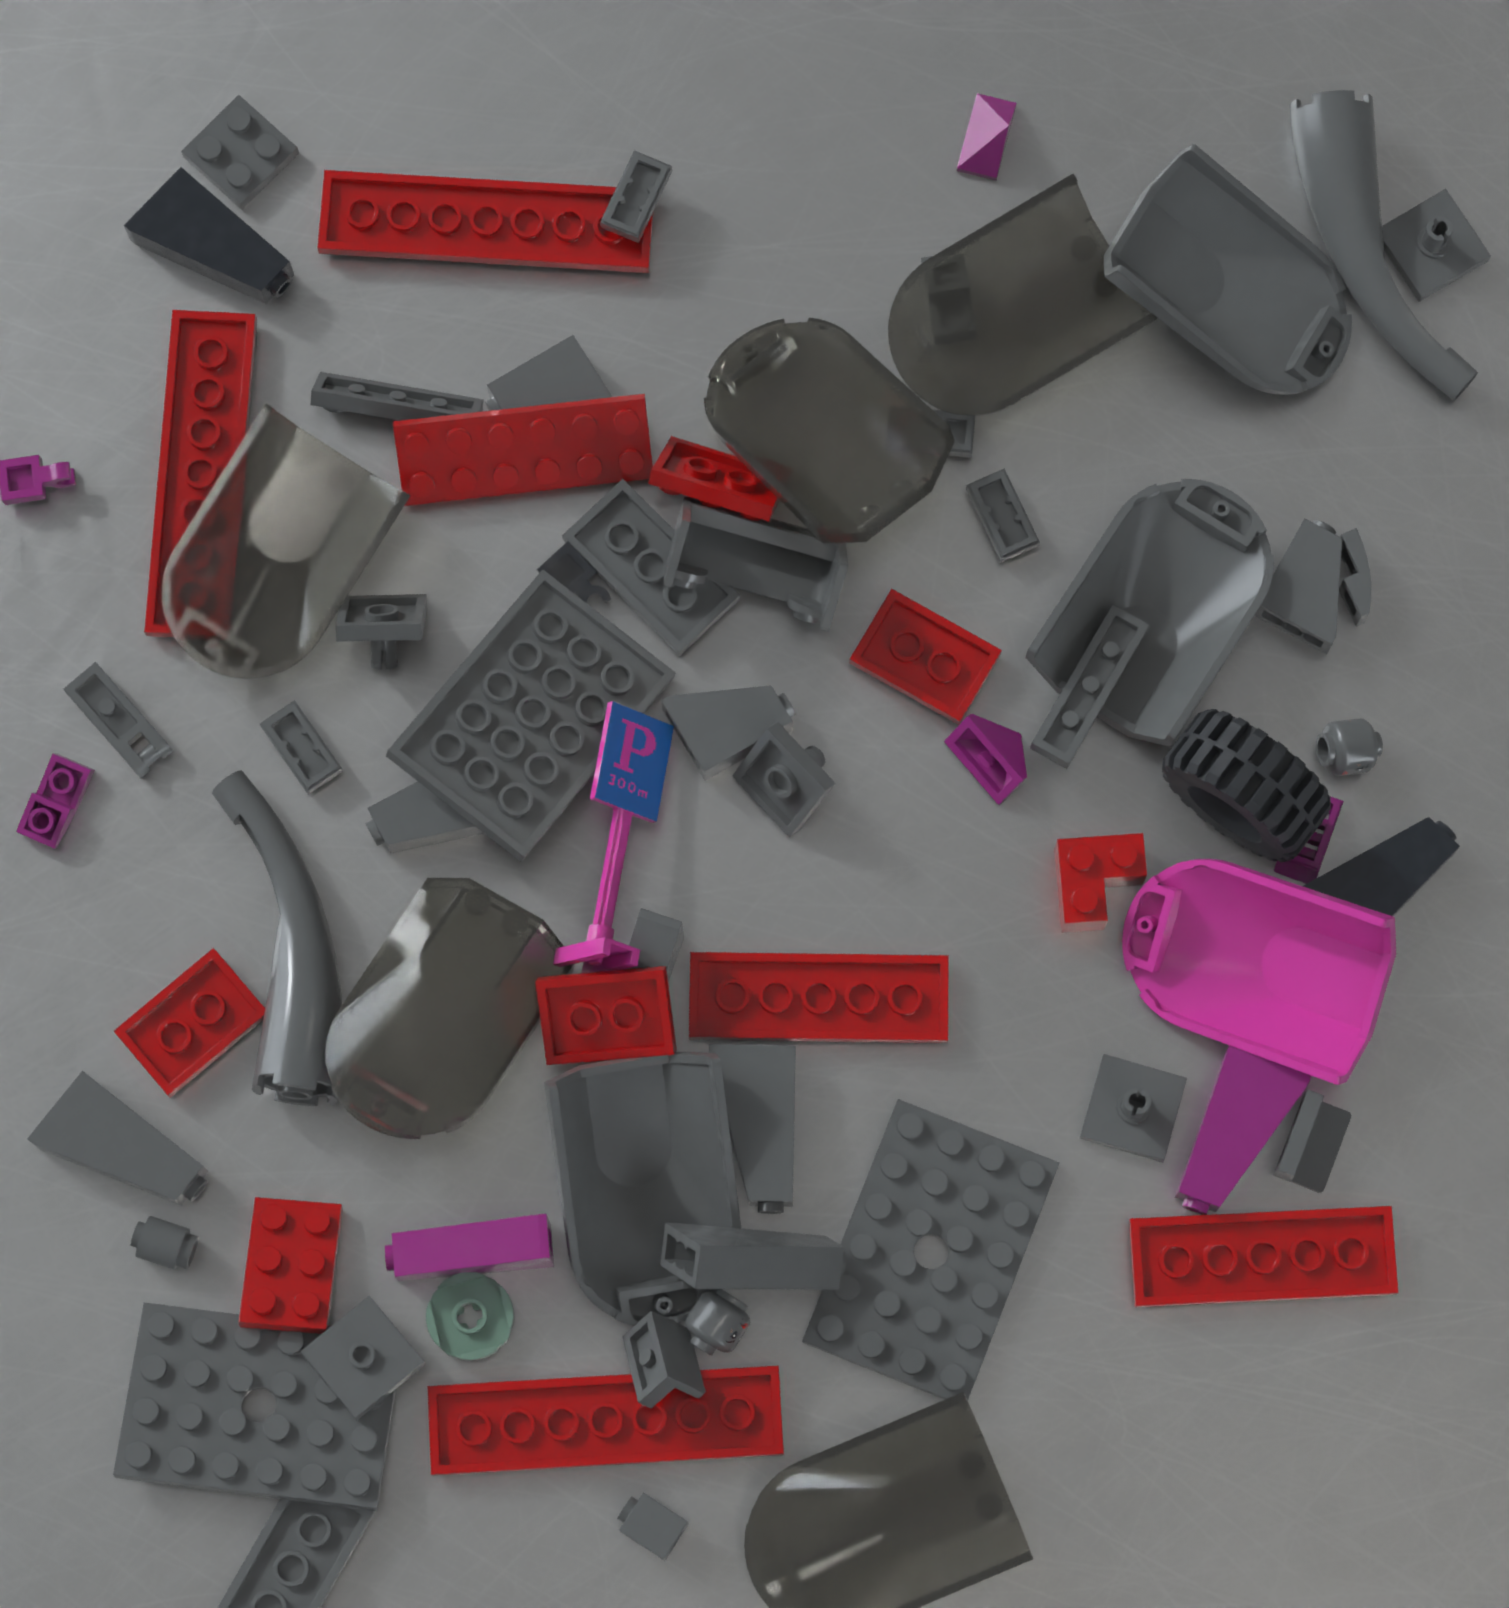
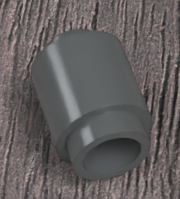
M149 1216L146 1223L141 1221L137 1223L130 1246L137 1248L135 1254L137 1258L176 1270L178 1267L188 1269L195 1255L199 1236L190 1234L189 1228Z

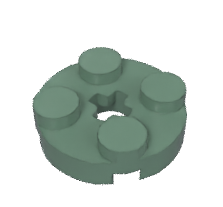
M464 1272L445 1279L437 1287L438 1289L433 1293L426 1309V1324L435 1344L448 1356L463 1361L482 1360L495 1354L509 1341L514 1325V1308L506 1290L494 1279L477 1272ZM472 1304L475 1311L482 1310L483 1318L477 1320V1327L469 1329L466 1323L459 1324L458 1316L464 1314V1306Z

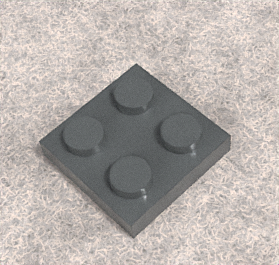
M238 95L181 153L192 166L243 210L299 154V150L296 145Z

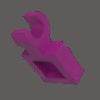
M39 455L0 460L1 501L5 505L47 499L45 487L66 488L76 485L75 470L70 468L69 462H59L43 466L42 458Z

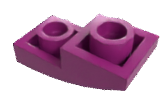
M52 753L36 793H31L16 832L54 849L57 848L84 797L95 770L60 754Z

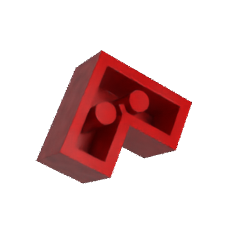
M1143 833L1057 839L1054 853L1061 933L1104 930L1108 922L1105 888L1144 884L1147 877Z

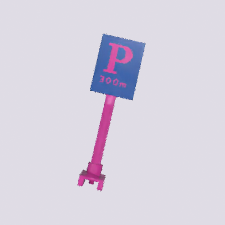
M613 701L607 704L590 795L591 800L613 809L593 924L589 925L586 941L556 948L553 965L558 967L583 962L581 973L623 970L638 966L640 949L613 940L615 930L612 928L632 816L650 823L657 822L674 730L673 725Z

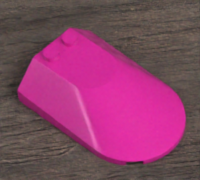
M1217 859L1183 861L1166 868L1150 878L1138 891L1128 909L1122 937L1126 970H1130L1141 992L1139 996L1161 1018L1183 1029L1336 1085L1347 1082L1373 1036L1397 954L1395 917Z

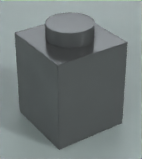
M644 1492L639 1500L631 1496L617 1518L623 1522L619 1529L621 1533L664 1561L689 1524L688 1521Z

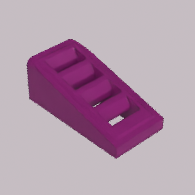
M1330 796L1329 818L1324 819L1317 828L1324 832L1323 834L1314 832L1307 842L1318 847L1317 851L1304 846L1294 859L1286 862L1276 861L1274 872L1306 884L1317 878L1344 801Z

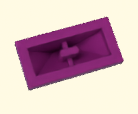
M977 93L957 166L958 172L997 181L1017 105L1016 102Z
M970 714L944 741L998 805L1002 804L1027 778L1022 736L1019 732L975 714Z

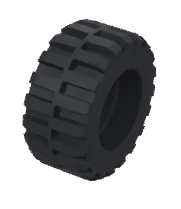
M1210 709L1198 713L1162 761L1164 780L1169 783L1171 790L1180 796L1181 801L1187 807L1192 808L1197 813L1196 815L1215 827V830L1222 835L1231 838L1234 843L1243 848L1246 847L1260 857L1265 856L1268 860L1274 862H1286L1297 857L1330 811L1331 798L1328 795L1327 788L1319 782V777L1313 771H1310L1299 757L1290 753L1288 748L1279 741L1273 740L1266 732L1251 726L1249 722L1240 717H1233L1231 713L1225 711L1219 712L1217 709Z

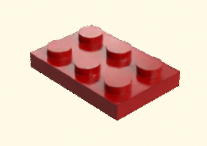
M671 436L651 470L648 484L657 486L661 491L670 495L682 494L698 499L708 507H724L739 512L741 516L749 520H765L769 522L787 488L790 473Z
M891 588L850 657L849 664L960 725L999 659L1002 650Z
M212 948L117 1027L114 1033L169 1098H171L261 1023L264 1019L265 1007L219 953Z
M666 966L544 976L536 979L546 1065L674 1055L677 1051Z
M255 1197L238 1321L240 1327L322 1334L328 1329L343 1212L342 1204Z

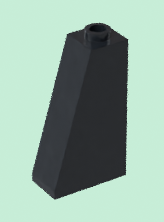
M182 167L124 224L129 239L135 245L264 304H267L274 296L276 298L282 296L292 284L294 272L290 261Z
M1427 817L1303 885V887L1394 917L1456 853L1460 845L1455 842L1457 839L1455 833L1445 823L1441 821L1435 823L1430 817Z

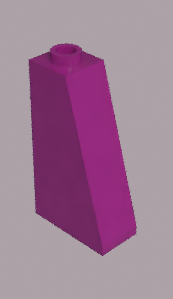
M1228 1047L1175 1198L1183 1200V1208L1201 1215H1207L1208 1210L1216 1212L1308 1086L1311 1075L1235 1047Z
M547 1214L391 1233L392 1245H385L387 1271H394L395 1278L398 1281L451 1277L464 1272L485 1274L554 1267L552 1230Z

